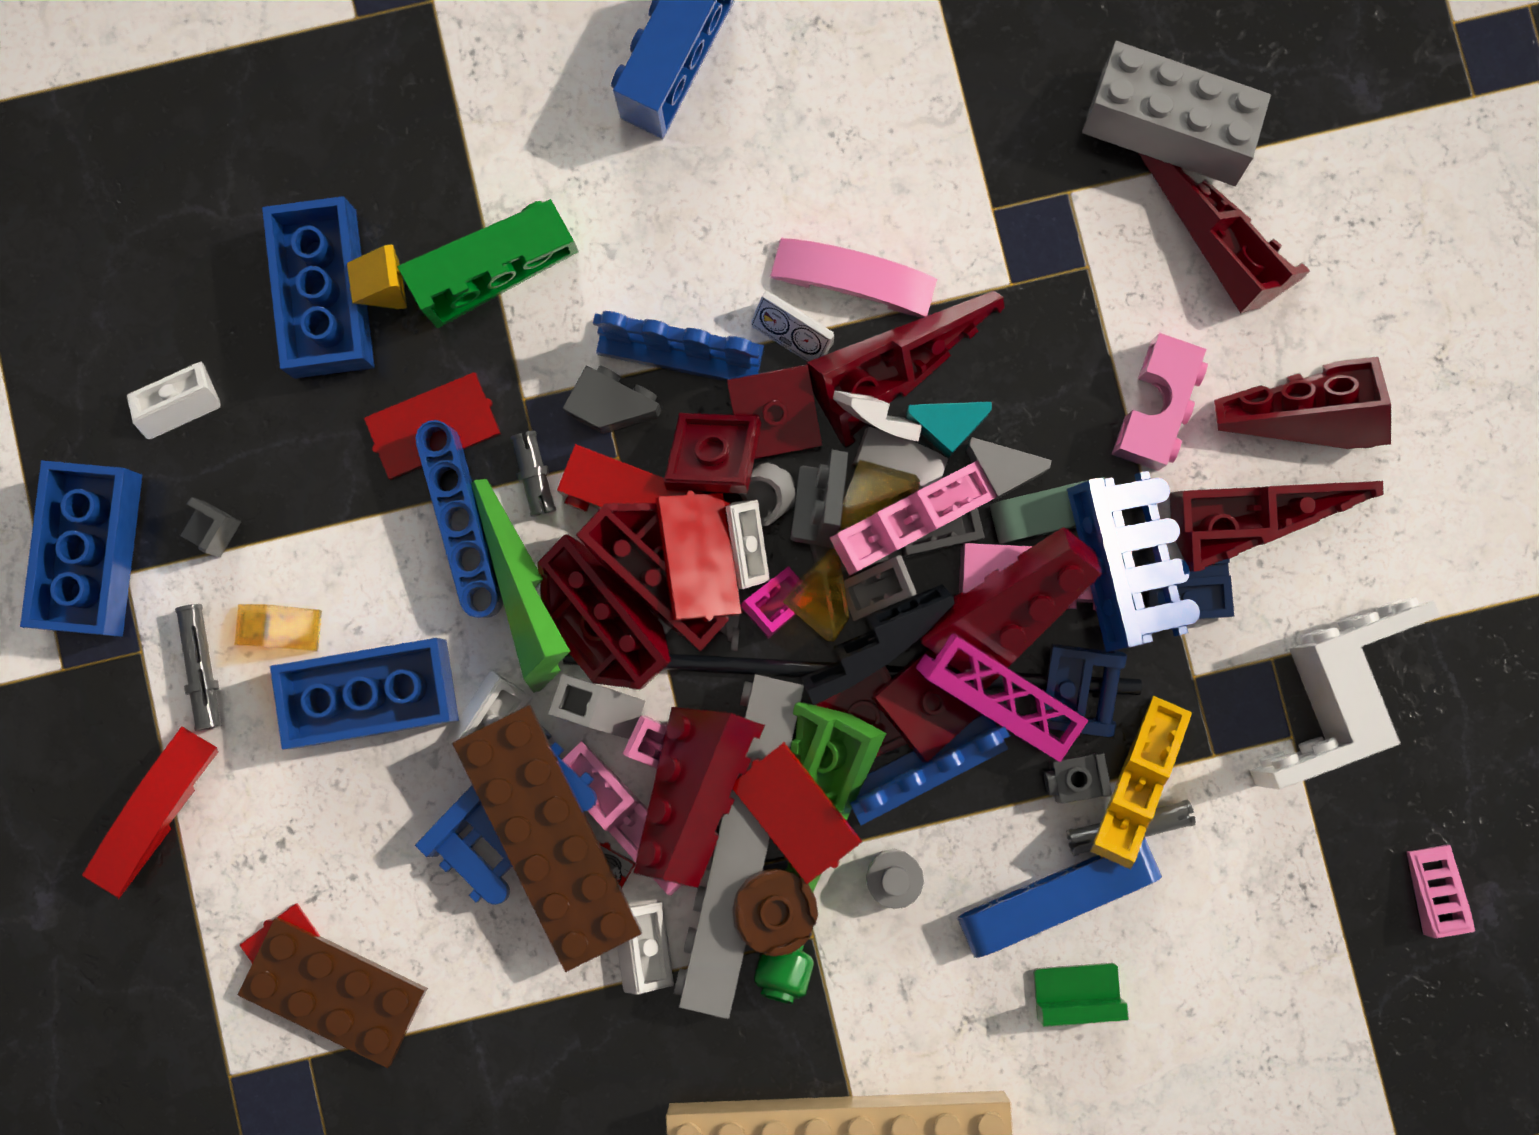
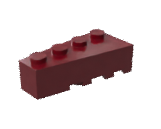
M1062 527L1017 556L1018 560L1002 571L997 569L984 577L985 582L966 594L962 591L954 596L955 604L921 637V643L938 655L953 633L1008 668L1102 575L1095 551L1066 528ZM958 648L949 664L961 673L972 671L969 654ZM978 661L979 669L988 667L982 662ZM996 673L981 677L982 688L986 690L1000 674Z
M671 707L633 874L696 888L699 887L719 838L715 830L720 819L725 814H729L735 800L730 797L738 774L745 775L751 758L746 755L753 738L760 739L765 727L764 724L731 713Z

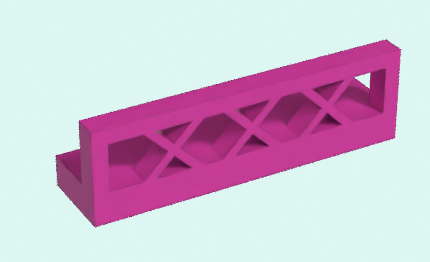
M953 633L935 660L924 654L916 666V669L929 681L1001 726H1005L1006 729L1059 762L1062 761L1088 722L1079 713ZM958 648L969 654L972 671L956 674L946 667ZM978 661L982 662L988 667L979 669ZM999 673L1003 677L1005 692L990 695L983 691L981 677ZM1011 682H1013L1021 688L1012 689ZM1032 694L1035 696L1037 713L1023 716L1016 711L1014 698ZM1044 703L1051 706L1052 709L1045 710ZM1065 715L1072 722L1061 738L1058 739L1049 732L1047 719Z

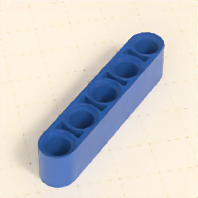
M438 420L427 421L417 430L415 436L416 446L459 602L463 611L469 616L489 618L496 615L502 609L503 600L461 440L458 433L444 422ZM437 431H445L447 435L445 447L439 451H432L429 442L431 436ZM448 470H455L458 475L457 485L450 491H444L440 484L442 475ZM459 509H465L469 515V523L465 529L456 531L451 525L452 515ZM475 548L480 555L479 566L472 571H467L462 564L463 554L467 550ZM480 588H486L491 594V604L484 611H479L473 604L474 593Z
M1144 837L1136 861L1131 869L1102 856L1095 855L961 914L957 919L973 957L980 958L1160 880L1162 875Z

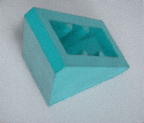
M969 402L908 405L906 419L922 425L920 433L949 458L989 415L992 410V403Z

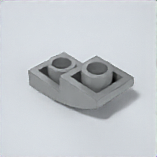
M868 427L865 429L853 464L886 483L896 479L915 491H919L942 479L948 458L914 441L892 435L880 429Z

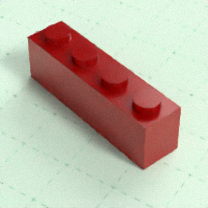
M577 444L573 448L557 491L566 497L564 504L584 512L588 511L589 506L600 509L605 503H656L657 497L685 495L688 492L683 490H667L663 477ZM693 491L695 495L705 494L700 491ZM724 501L725 510H726V506L729 505L730 503Z

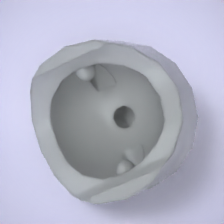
M770 463L759 464L752 469L748 494L739 493L743 501L758 500L762 526L772 524L779 517L787 513L794 507L796 501L792 476L786 470Z
M897 849L886 850L877 855L869 865L866 875L867 887L873 898L881 905L892 909L904 908L915 902L921 894L924 884L923 872L917 861L905 851Z

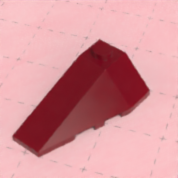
M1378 356L1332 362L1323 365V372L1303 378L1298 373L1288 376L1287 384L1270 389L1259 385L1214 400L1218 431L1344 449L1372 448L1391 444V401Z

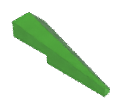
M474 480L471 484L523 679L533 693L539 692L561 671L558 663L570 650L535 589L543 578L541 574H538V569L488 480Z
M804 702L795 703L793 715L797 716L796 739L791 742V751L845 820H847L852 809L850 803L857 799L887 733L852 714L816 705L813 706ZM788 861V868L785 871L794 873L796 876L800 877L803 880V878L799 875L796 869ZM822 874L808 883L812 892H814Z

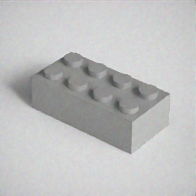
M1115 41L1101 73L1082 133L1236 186L1254 157L1271 94Z

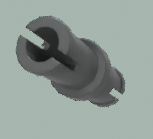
M536 431L525 432L524 438L527 449L524 445L522 433L510 437L520 472L516 473L518 482H523L531 517L541 515L542 513L539 498H541L545 514L556 511L547 480V475L550 474L547 465H543Z

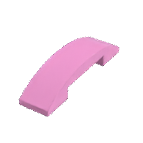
M781 238L770 276L772 279L806 288L814 285L888 305L887 309L920 318L928 315L937 281L936 278L877 256L838 246L789 238Z

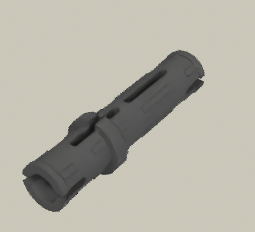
M191 604L175 608L188 685L184 686L185 695H190L195 731L222 726L215 691L219 689L218 680L213 679L202 604ZM192 630H193V633H194V639H195V645H196V651H197L198 662H197V660H196V653H195V647H194V641H193ZM202 691L204 694L205 705L203 703Z
M1189 800L1156 808L1144 837L1187 826H1195V816H1189L1190 813H1194ZM1101 823L1066 831L1067 839L1072 840L1068 844L1073 856L1091 851Z

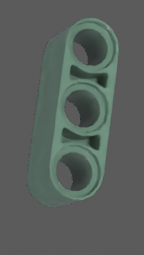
M1085 481L990 504L989 507L999 545L1053 534L1062 527L1067 530L1076 528L1067 488Z

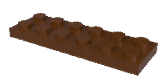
M531 705L453 742L452 745L565 973L641 935L642 929Z

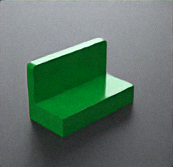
M1115 963L1034 969L1037 1019L1043 1027L1129 1020L1127 1002L1120 997L1118 966Z

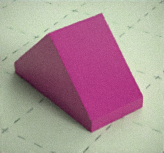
M788 566L748 597L740 606L745 614L769 639L816 596Z

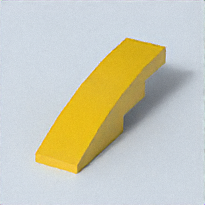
M1153 695L1119 775L1091 852L1131 869L1136 861L1146 829L1153 819L1164 785L1170 778L1192 712Z

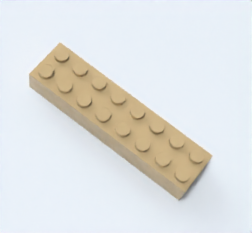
M1005 1091L670 1103L666 1115L667 1135H1012L1011 1101Z

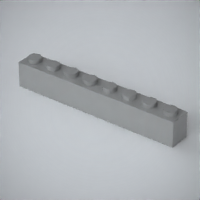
M756 674L753 683L745 681L740 702L741 706L748 707L745 718L765 725L760 739L753 738L746 755L751 758L747 771L752 768V762L755 759L762 760L783 742L790 749L797 716L793 715V708L795 703L801 702L804 685ZM733 789L730 797L735 800L729 814H725L720 819L716 828L719 829V838L706 870L710 871L707 887H698L693 911L701 913L697 929L689 927L683 952L691 954L688 970L679 969L674 994L681 995L679 1008L729 1019L746 945L734 927L732 908L736 893L746 879L763 870L770 836Z

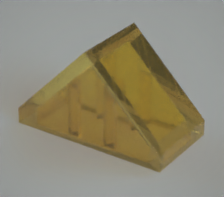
M859 460L843 501L841 531L919 491L920 480L917 475Z
M832 548L796 582L783 600L785 605L826 641H835L849 620L840 557L836 549Z
M238 604L234 645L318 651L322 610L268 604Z

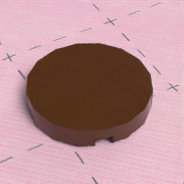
M770 869L760 871L746 879L736 893L732 914L734 927L743 942L757 952L770 956L791 954L807 942L813 926L816 925L818 910L816 897L804 880L791 872Z

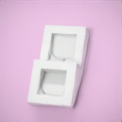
M834 391L833 399L844 410L862 422L892 435L919 441L922 425L903 417L887 415L889 403L872 396Z

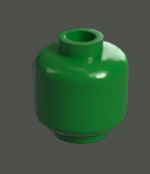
M804 945L791 954L770 956L760 953L754 982L762 989L761 996L777 1002L793 1004L794 998H802L806 995L814 961L809 954L803 952Z

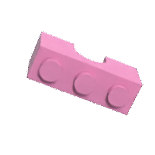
M1159 333L1150 342L1138 379L1154 385L1160 391L1163 398L1162 410L1160 414L1147 415L1135 410L1127 414L1122 423L1112 455L1157 471L1165 467L1168 462L1174 463L1182 440L1177 439L1181 423L1184 425L1188 423L1195 405L1194 401L1189 400L1194 385L1198 387L1201 385L1207 371L1208 364L1202 362L1206 352L1205 348Z

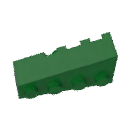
M549 199L545 202H533L513 216L397 267L421 311L436 328H439L579 251L555 205Z

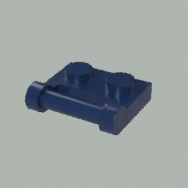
M1052 644L1044 692L1085 717L1093 665L1104 667L1096 718H1086L1088 722L1081 731L1082 734L1104 737L1114 736L1116 722L1113 721L1120 671L1121 668L1126 666L1127 654L1115 650L1106 652V650ZM1044 703L1045 710L1052 709L1051 706ZM1065 715L1047 719L1048 729L1066 731L1072 722Z

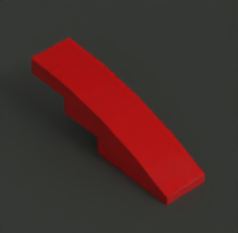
M181 726L113 823L82 874L83 878L119 899L170 832L171 827L169 824L194 793L193 785L217 755V747Z

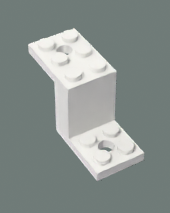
M1416 597L1403 601L1401 599L1377 607V612L1366 615L1359 614L1338 622L1340 630L1337 627L1326 630L1319 629L1299 637L1302 644L1289 650L1326 740L1323 737L1314 738L1299 744L1300 751L1297 753L1285 755L1282 751L1261 758L1260 763L1262 766L1250 770L1256 786L1280 790L1400 744L1361 646L1441 617L1434 600L1418 603Z

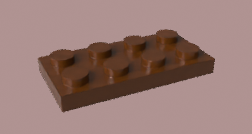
M276 917L237 995L388 1068L391 1066L428 988L321 936L318 937Z

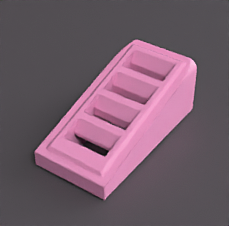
M1441 845L1407 851L1423 935L1432 938H1442L1474 932L1472 914L1451 846ZM1441 860L1443 868L1424 871L1422 863ZM1445 878L1446 885L1429 888L1428 880ZM1449 896L1450 902L1434 905L1433 898ZM1452 913L1453 920L1439 922L1438 915Z

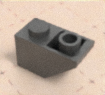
M587 365L585 366L563 407L568 416L602 434L658 418L662 411L659 403L655 402L657 395L637 384L631 389L619 383L621 376L601 365L597 370Z

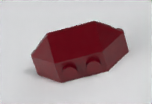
M605 503L576 534L595 558L662 622L697 650L701 651L729 621V616L713 617L709 622H705L703 618L674 621L656 503Z
M564 534L537 562L538 574H541L543 578L540 584L541 600L570 650L569 654L592 683L640 690L671 662L661 623L634 594L595 558L585 545L569 534Z

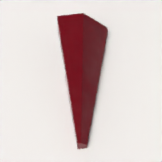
M1139 153L1240 313L1262 308L1302 280L1310 272L1303 263L1294 267L1278 252L1282 245L1274 238L1267 242L1250 223L1252 219L1207 180L1204 179L1201 183H1197L1181 167Z
M992 291L808 361L807 365L814 396L840 442L845 447L851 445L855 441L853 435L867 423L862 422L844 410L833 399L834 391L872 396L887 403L893 401L898 395L905 397L951 356L949 350L964 337L971 339L979 332L976 328L979 323L993 311L1000 313L1005 308L1003 296Z
M1383 481L1170 492L1171 519L1175 520L1180 528L1179 538L1175 542L1184 561L1188 564L1190 572L1201 571L1205 567L1235 557L1248 549L1269 543L1317 523L1320 519L1353 508L1352 506L1368 499L1384 495Z

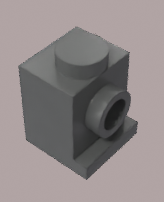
M1091 753L1063 758L1061 762L1057 760L1048 761L1049 771H1044V781L1048 795H1054L1055 802L1062 804L1102 796H1112L1104 753ZM1076 771L1082 772L1085 778L1083 785L1080 787H1074L1071 783V776Z

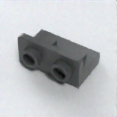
M832 449L827 464H819L818 468L800 467L790 537L792 541L831 548L832 542L830 538L837 534L841 524L848 452Z

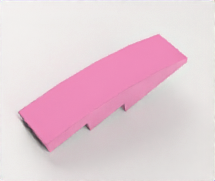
M975 461L875 513L869 518L837 533L830 540L850 576L991 501L997 496L978 461Z
M581 741L562 760L580 777L585 772H588L595 779L589 786L597 795V803L588 812L605 831H608L636 862L648 808ZM653 878L665 893L670 896L682 886V884Z

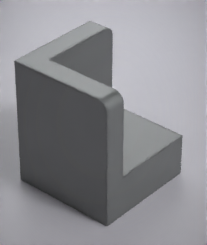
M191 497L187 504L196 510L180 536L199 546V550L221 557L241 521L207 502Z

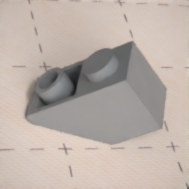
M561 674L548 714L595 730L630 739L646 701L571 675Z

